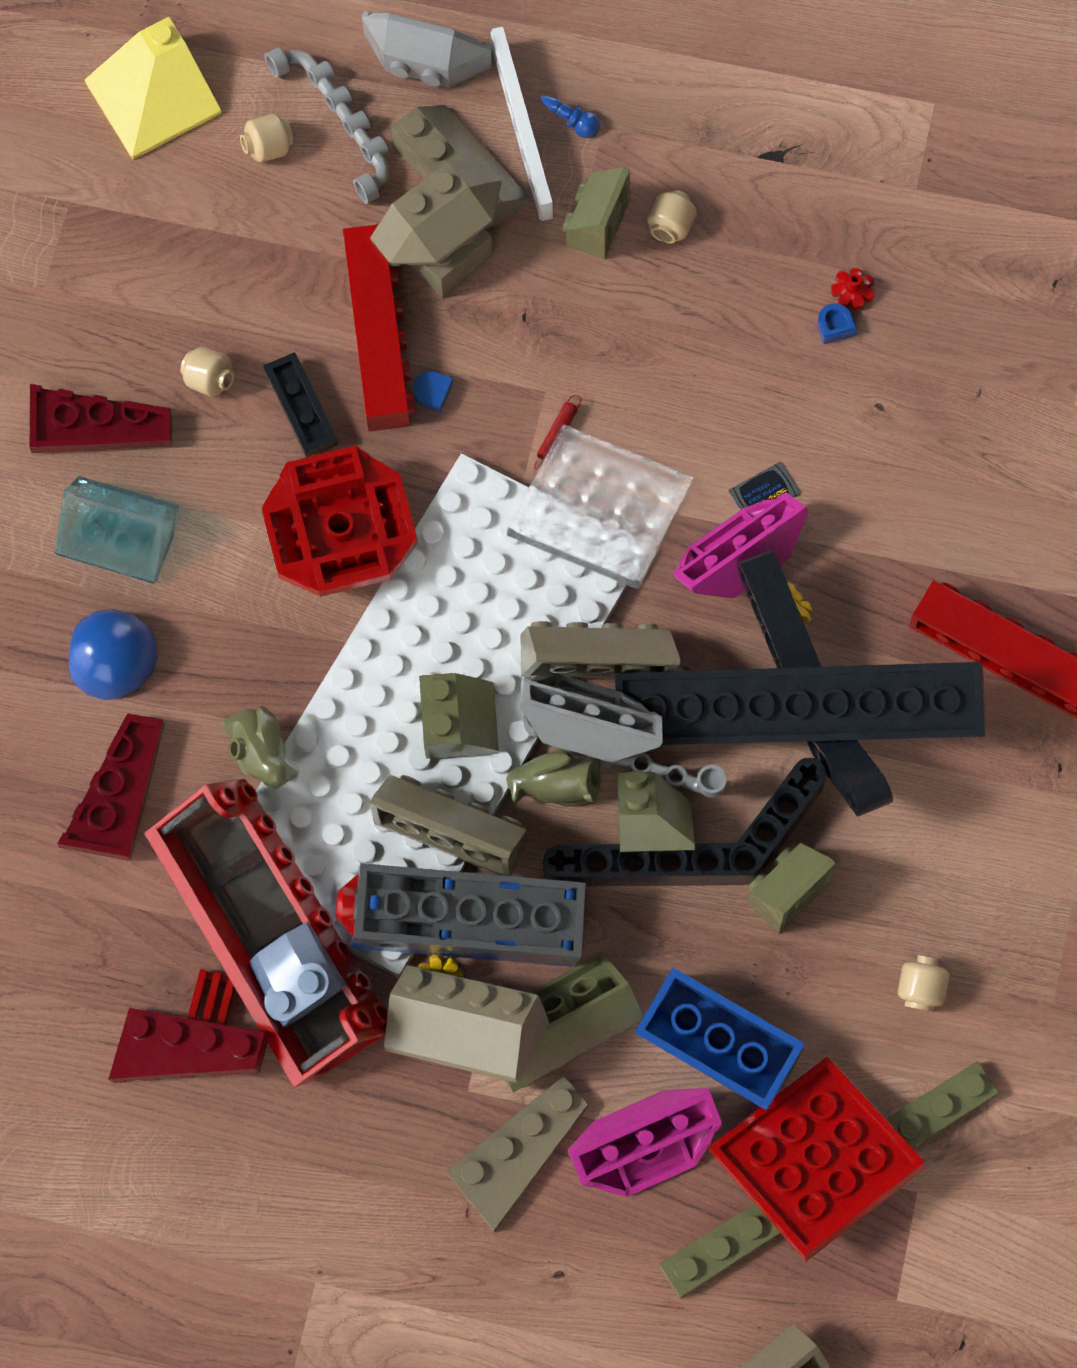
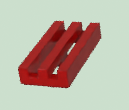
M200 969L187 1018L197 1020L206 982L210 981L212 983L202 1021H211L219 986L224 984L226 988L216 1024L226 1025L235 987L228 976Z

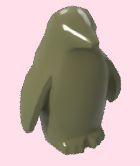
M260 706L257 710L246 709L221 722V726L231 738L229 743L230 757L237 761L241 772L253 776L265 785L275 789L284 786L289 780L298 776L299 772L285 761V745L281 739L279 723L274 714L267 708Z
M562 749L540 755L521 766L511 769L508 773L506 781L508 789L511 791L512 800L514 803H517L524 796H533L543 802L555 803L564 807L595 802L601 781L600 759L592 757L586 759L575 758L570 752Z

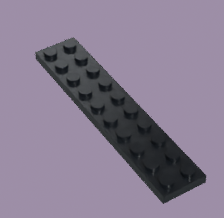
M983 662L615 673V690L623 692L638 701L649 712H656L662 716L663 742L661 745L985 737Z

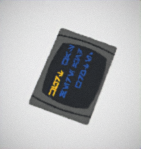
M781 462L728 490L740 510L764 500L776 499L778 495L786 492L793 498L801 493Z

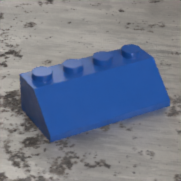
M675 968L671 969L634 1032L636 1035L765 1110L769 1108L785 1084L805 1047V1043Z

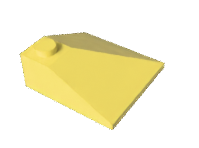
M170 17L138 32L85 79L86 85L133 160L222 114L190 50Z

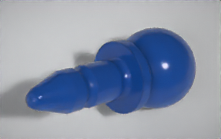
M546 95L541 97V101L550 111L556 112L558 116L568 120L566 127H573L578 136L591 138L598 133L600 121L593 112H582L580 106L573 110L572 107L561 103L557 98Z

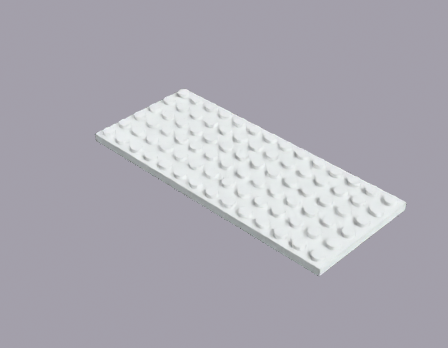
M460 454L415 528L418 540L417 546L392 579L383 581L285 742V761L299 772L298 776L277 789L261 782L256 790L259 803L265 813L274 820L277 833L283 843L293 852L295 863L303 876L313 885L316 898L322 908L329 912L334 928L349 947L351 945V934L335 915L337 892L357 874L360 863L462 872L467 864L464 860L375 825L370 801L376 791L390 774L398 778L401 775H407L418 780L421 783L420 787L433 792L436 788L442 789L455 797V801L467 806L469 802L477 803L488 809V814L495 816L509 792L506 781L508 773L511 769L526 763L539 740V737L531 736L525 730L523 722L524 713L520 708L521 682L524 678L521 677L520 634L527 626H531L532 622L537 621L552 622L553 627H566L568 623L585 622L588 623V628H602V625L606 624L647 554V547L463 454ZM459 673L494 682L499 753L426 759L419 676ZM240 818L210 866L215 875H219L225 870L228 873H233L227 869L259 850ZM264 858L224 882V884L285 917H289L296 912ZM350 948L353 954L398 978L415 954Z

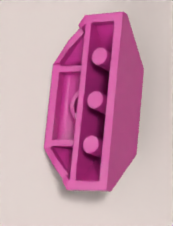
M787 492L778 495L776 499L764 500L745 507L687 547L678 567L673 571V575L695 594L734 599L745 591L738 574L737 562L768 550H772L775 553L780 565L789 560L806 520L808 510L806 506Z
M708 1088L663 1090L593 1121L572 1144L568 1152L582 1186L594 1187L605 1192L628 1197L697 1166L709 1146L715 1131L717 1132L720 1128L722 1121Z

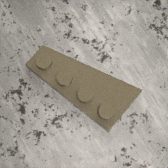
M562 1076L446 1171L450 1179L494 1233L511 1208L515 1206L524 1194V1191L534 1177L545 1166L546 1161L555 1149L562 1143L588 1108L586 1101L565 1076Z

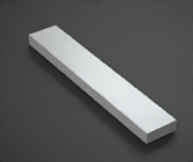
M494 28L490 32L493 56L537 213L541 221L553 219L552 198L504 28Z

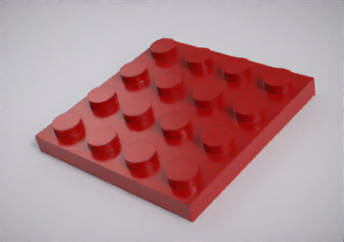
M828 1057L824 1058L777 1094L767 1110L760 1107L709 1146L712 1156L805 1262L926 1169L925 1161Z

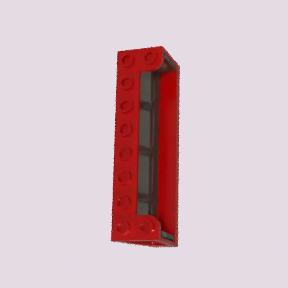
M246 779L205 784L144 833L260 1031L270 1036L268 1044L293 1087L315 1081L385 1037L388 1010L379 1003L371 989L370 980L358 968L352 958L349 945L340 938L333 926L331 915L322 908L314 894L313 885L301 873L295 863L293 852L283 843L276 831L274 820L265 813L258 801L256 790L247 783ZM309 922L347 987L292 1025L283 1027L280 1021L273 1019L267 1013L264 1003L265 995L249 962L259 951L279 937Z

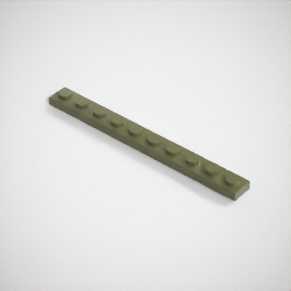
M976 1061L886 1120L914 1149L997 1096L999 1092L978 1061ZM754 1203L660 1263L659 1267L681 1299L781 1235V1233Z

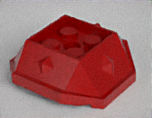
M357 445L286 462L279 475L280 478L261 508L278 578L320 597L391 580L418 544L401 475L386 464L369 456V453ZM338 524H345L349 527L343 533L331 531Z

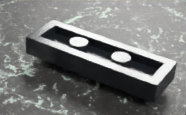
M293 352L263 365L264 372L305 457L313 456L338 445L337 437L296 353Z

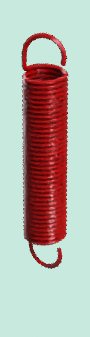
M579 395L571 396L563 404L537 452V457L544 461L541 467L536 468L535 465L538 462L536 461L534 464L536 470L551 461L559 443L578 411L577 408L581 404L582 398ZM577 396L580 398V403L576 406L569 402V400Z

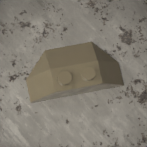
M481 155L449 161L393 202L370 239L391 266H400L401 264L438 265L493 223L502 181Z

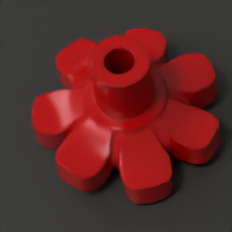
M852 268L850 275L841 270L836 274V281L838 283L831 286V295L839 297L837 304L848 307L851 302L854 309H861L864 307V301L872 302L875 297V291L870 288L874 285L873 277L870 274L861 277L862 271L859 268Z

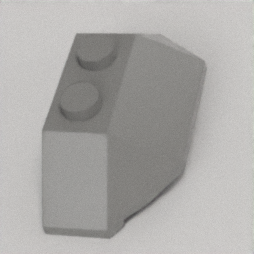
M363 12L364 36L385 71L398 78L409 77L421 80L429 86L451 88L491 69L493 66L492 44L487 42L480 43L474 37L456 30L391 13Z
M557 673L542 674L533 678L524 677L521 682L520 708L544 744L584 754L592 758L614 762L658 748L663 742L662 716L656 712H649L641 703L623 692Z

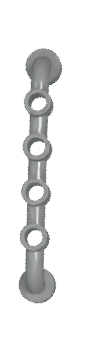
M277 47L265 53L266 64L276 78L290 72L289 64L297 63L304 67L312 85L315 88H319L325 97L329 109L333 113L336 112L343 123L346 133L349 137L356 140L366 161L372 163L376 169V174L373 177L365 173L353 180L358 196L365 204L379 198L378 190L386 184L389 178L390 168L384 158L388 154L387 145L380 136L373 139L369 137L366 131L370 129V123L363 111L353 114L348 106L353 102L345 86L337 89L334 88L330 81L335 79V75L330 64L327 61L317 64L308 53L300 50L282 52Z
M524 714L525 730L531 736L538 737ZM566 750V751L570 752L573 757H574V756H578V755L580 754V753H576V752H573V751ZM639 753L614 762L600 759V766L602 768H612L615 765L630 769V771L655 772L679 792L685 788L701 793L706 797H716L722 794L726 787V774L722 768L716 765L704 766L698 772L697 777L687 774L682 766L673 765L666 767L652 762L650 756L645 753ZM639 763H644L648 768L638 770L635 766ZM673 775H678L682 780L680 782H672L669 778Z

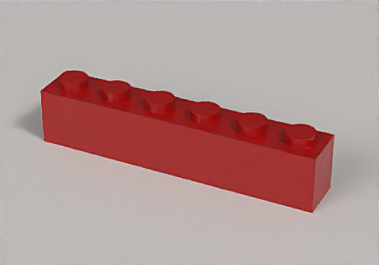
M379 224L343 229L368 432L409 427V414L415 413L413 392L406 393L404 383L411 381L409 360L402 361L400 350H407L405 329H397L396 319L403 318L401 298H393L392 288L399 287L397 267H389V262L370 239Z
M935 580L931 582L912 614L909 624L911 629L972 662H983V668L1077 719V653H1067L1056 647L1055 642L1047 636L1041 634L1036 636L1025 630L1019 621L1010 617L1003 618L992 612V609L986 603L980 600L972 601L962 596L959 590L949 583L943 582L940 584Z

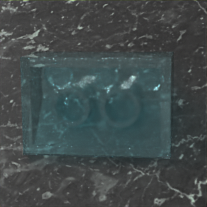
M78 476L63 492L54 554L155 584L174 537L179 505Z

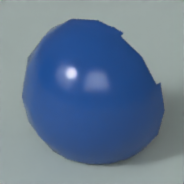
M116 609L99 610L84 617L75 626L70 643L69 671L74 684L87 695L103 700L121 699L122 696L138 689L152 675L157 661L156 641L150 628L135 615Z

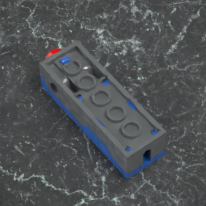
M360 863L357 874L337 892L335 915L351 934L350 948L573 967L581 958L586 883Z

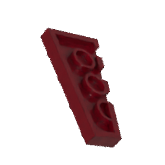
M30 384L29 448L31 453L172 446V413L170 408L132 401L122 403L108 400L104 396L93 395V397L74 394L70 390L58 389V391L43 389L41 385Z
M127 713L106 752L107 756L90 781V788L83 801L76 807L72 815L73 819L66 832L62 833L57 843L59 848L131 861L164 728L162 719Z
M129 1008L108 1080L113 1083H125L127 1080L136 1079L153 1081L164 1077H178L181 1079L194 1078V1075L206 1074L223 1076L260 1073L270 1036L265 1032Z

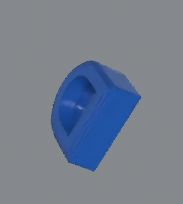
M829 304L819 313L817 327L823 344L857 335L858 329L852 313L844 305Z
M433 371L420 374L413 383L415 401L422 407L441 413L453 385V378Z

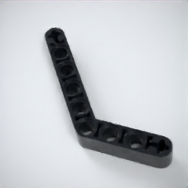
M768 550L737 562L739 577L776 668L821 667L775 553L772 550ZM858 740L807 741L813 757L824 765L826 775L857 817L893 803V795L885 776Z
M804 758L796 763L737 843L695 844V850L620 852V844L556 845L549 848L544 854V877L547 880L586 883V887L751 884L763 872L821 794L826 779L825 767L815 758ZM810 774L813 775L815 779L809 780L804 786L803 792H801L799 788L802 777L807 778ZM783 801H790L796 806L797 810L792 813H784L778 808V804ZM762 829H768L775 834L776 838L773 841L764 842L757 837L756 833ZM672 858L677 860L681 866L676 871L670 872L663 869L661 863L665 859ZM710 858L717 863V868L712 871H704L698 866V862L701 859ZM739 858H748L754 863V868L748 871L740 870L735 865V861ZM575 859H580V872H576ZM593 859H600L607 866L601 872H592L586 865ZM629 859H638L644 866L639 871L631 872L624 867V863ZM558 860L563 861L564 864L563 871L560 872L556 871L555 867Z

